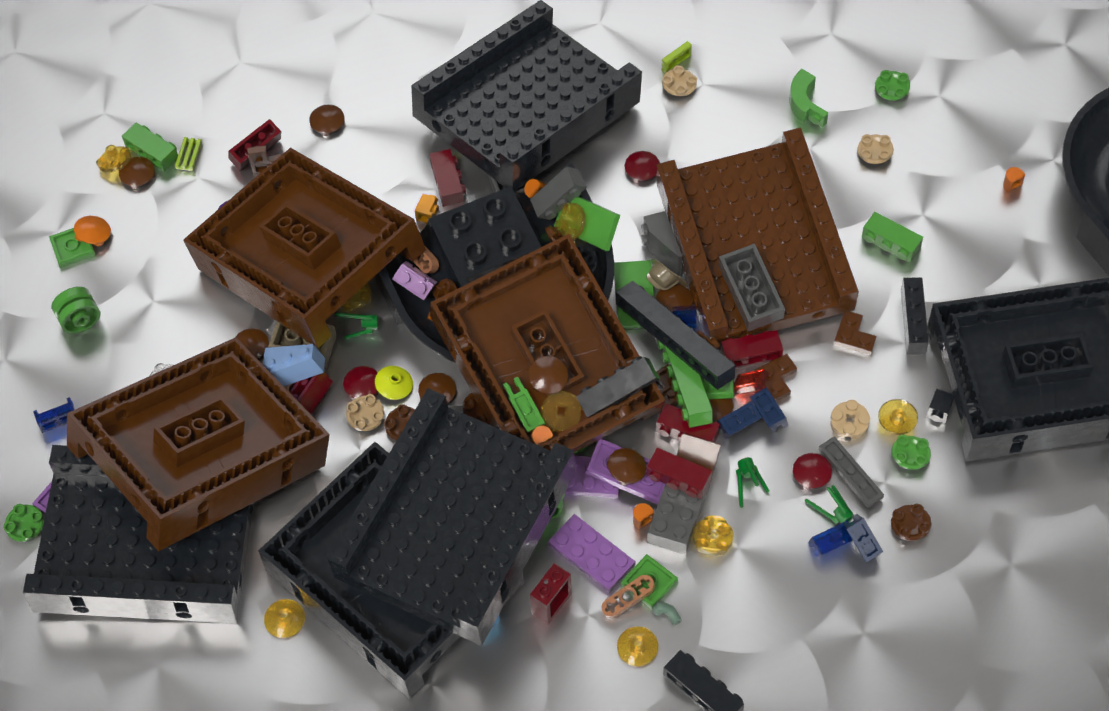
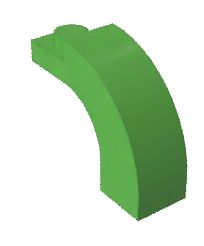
M801 68L791 83L789 97L791 110L801 122L805 123L809 119L812 123L823 128L827 124L828 112L812 103L807 97L815 88L816 77Z

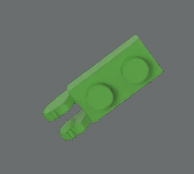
M516 377L514 378V383L520 392L513 394L507 382L502 385L528 434L536 427L545 425V422L527 389L523 387L520 379Z

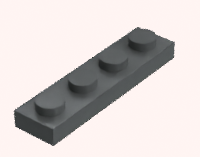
M835 436L819 446L818 450L830 462L831 466L867 508L884 498L883 492Z

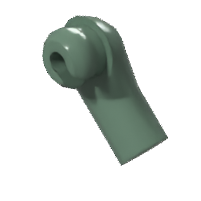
M659 601L652 608L656 615L666 614L673 625H677L682 621L673 605Z

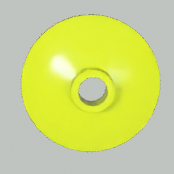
M387 366L377 373L375 387L383 397L390 400H401L411 393L413 379L405 369L399 366Z

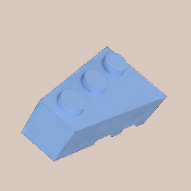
M314 344L265 348L263 366L283 386H287L324 373L325 358Z

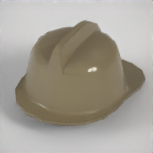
M651 259L653 266L646 279L655 288L664 291L669 290L676 284L688 287V283L684 279L670 271L658 260Z

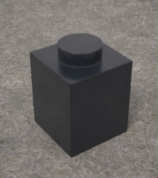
M936 388L926 417L936 422L946 423L954 401L953 394Z

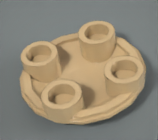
M678 65L664 74L662 85L668 93L674 96H687L696 89L697 77Z
M865 134L862 136L857 150L858 155L865 162L881 164L891 158L894 148L888 135Z
M372 394L357 397L349 402L346 407L347 421L358 431L374 430L384 419V407Z

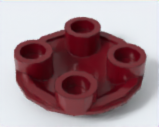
M638 151L628 156L624 167L632 180L639 183L657 177V164L660 161L651 152Z
M359 366L350 370L343 381L344 390L348 397L353 400L368 394L376 397L378 391L375 387V377L378 372L369 366Z
M807 453L798 457L793 464V475L803 489L811 490L820 488L830 482L832 467L830 462L822 455Z

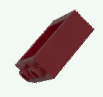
M554 563L530 593L532 615L547 625L550 624L572 595L571 574Z

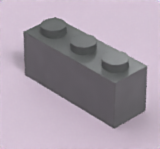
M566 166L535 194L530 201L538 218L551 220L563 208H566L574 198L580 196L587 186L579 169Z

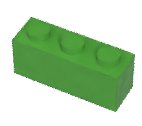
M136 122L122 135L125 147L140 157L149 159L154 166L163 172L177 160L176 146L171 142H166L159 134L152 133L145 125L141 126Z
M875 211L864 225L862 231V238L867 242L873 243L884 251L890 252L901 260L908 262L913 260L923 242V236Z

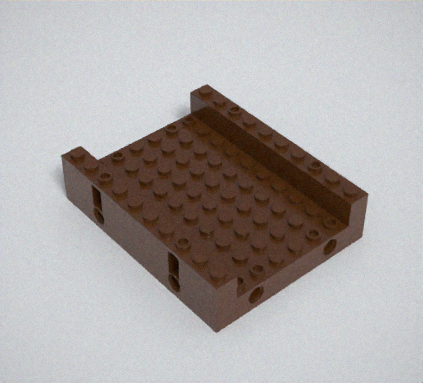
M801 127L784 131L782 143L680 169L677 168L675 160L657 164V188L682 254V267L703 333L709 339H716L720 346L721 341L729 338L736 339L748 334L756 335L764 331L781 330L855 310L859 291ZM755 244L784 305L785 313L784 318L748 331L718 265L719 256Z
M291 147L183 239L198 270L309 343L314 344L317 348L332 336L325 321L398 254H401L413 262L426 250L414 218Z
M569 234L430 302V317L491 426L531 442L532 432L527 434L502 385L507 382L513 394L520 392L514 383V378L516 377L520 379L523 387L530 394L545 422L543 426L548 427L553 434L550 441L538 444V446L550 451L554 444L558 443L576 452L640 418L644 421L660 413L665 399L656 383H653L617 405H613L590 418H587L576 397L581 394L580 391L588 386L592 388L598 384L597 381L605 376L611 377L615 374L614 371L622 366L628 367L632 364L631 361L640 356ZM551 356L558 358L564 363L567 368L568 379L562 391L544 394L533 390L528 373L530 366L535 360L540 357Z
M236 337L67 413V447L78 459L88 454L147 521L146 538L157 551L324 467L330 434Z

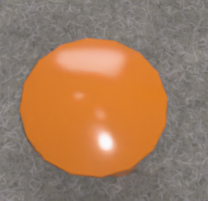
M84 216L74 224L75 239L88 244H94L95 246H102L104 241L109 238L111 228L109 223L98 216Z

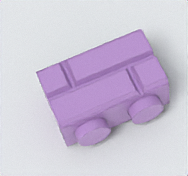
M407 261L402 263L392 278L422 300L429 296L433 287L437 284V281L416 267L413 268V265Z

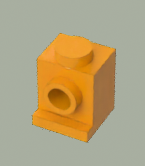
M422 194L414 210L416 221L427 224L428 218L438 214L439 205H437L438 198L436 196Z

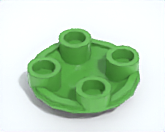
M883 70L880 76L877 77L875 90L884 99H902L910 90L909 76L906 73Z
M900 435L891 449L895 462L906 469H920L929 463L931 457L929 442L925 438Z
M17 504L7 515L3 527L11 539L19 542L30 541L41 532L44 516L40 509L33 505Z

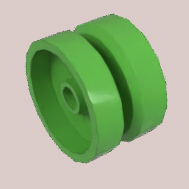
M76 286L61 292L55 297L51 306L63 331L68 334H77L90 329L98 322L101 315L91 293L85 287Z

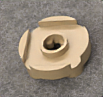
M848 400L835 406L830 417L832 430L842 438H860L867 432L870 423L867 409L855 400ZM847 417L854 418V423H847Z

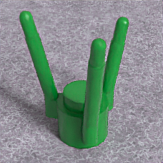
M335 313V316L362 319V328H366V330L344 336L345 340L365 334H373V330L377 329V314Z
M750 457L743 458L737 463L739 467L736 470L738 478L740 508L743 507L742 476L744 478H752L756 487L759 486L758 478L767 493L769 492L757 466L754 465L753 459Z
M834 485L831 488L827 487V491L838 505L833 511L835 516L810 500L805 499L807 504L831 519L835 525L840 522L844 526V522H849L853 519V512L849 509Z

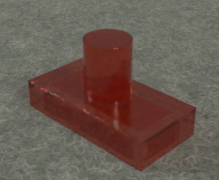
M762 369L738 374L734 382V393L741 394L752 391L755 394L765 388L764 385L769 373Z

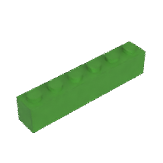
M657 340L658 349L663 351V363L668 364L666 367L668 377H672V389L674 392L677 391L678 406L683 408L681 409L683 420H687L689 428L712 423V408L700 375Z

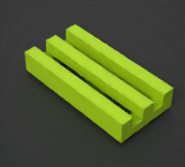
M686 41L662 59L661 71L666 73L691 56L692 44Z
M184 137L175 163L176 169L194 171L202 146V139L198 138V140H195V138L188 139V137ZM193 145H196L189 166H187L191 156Z

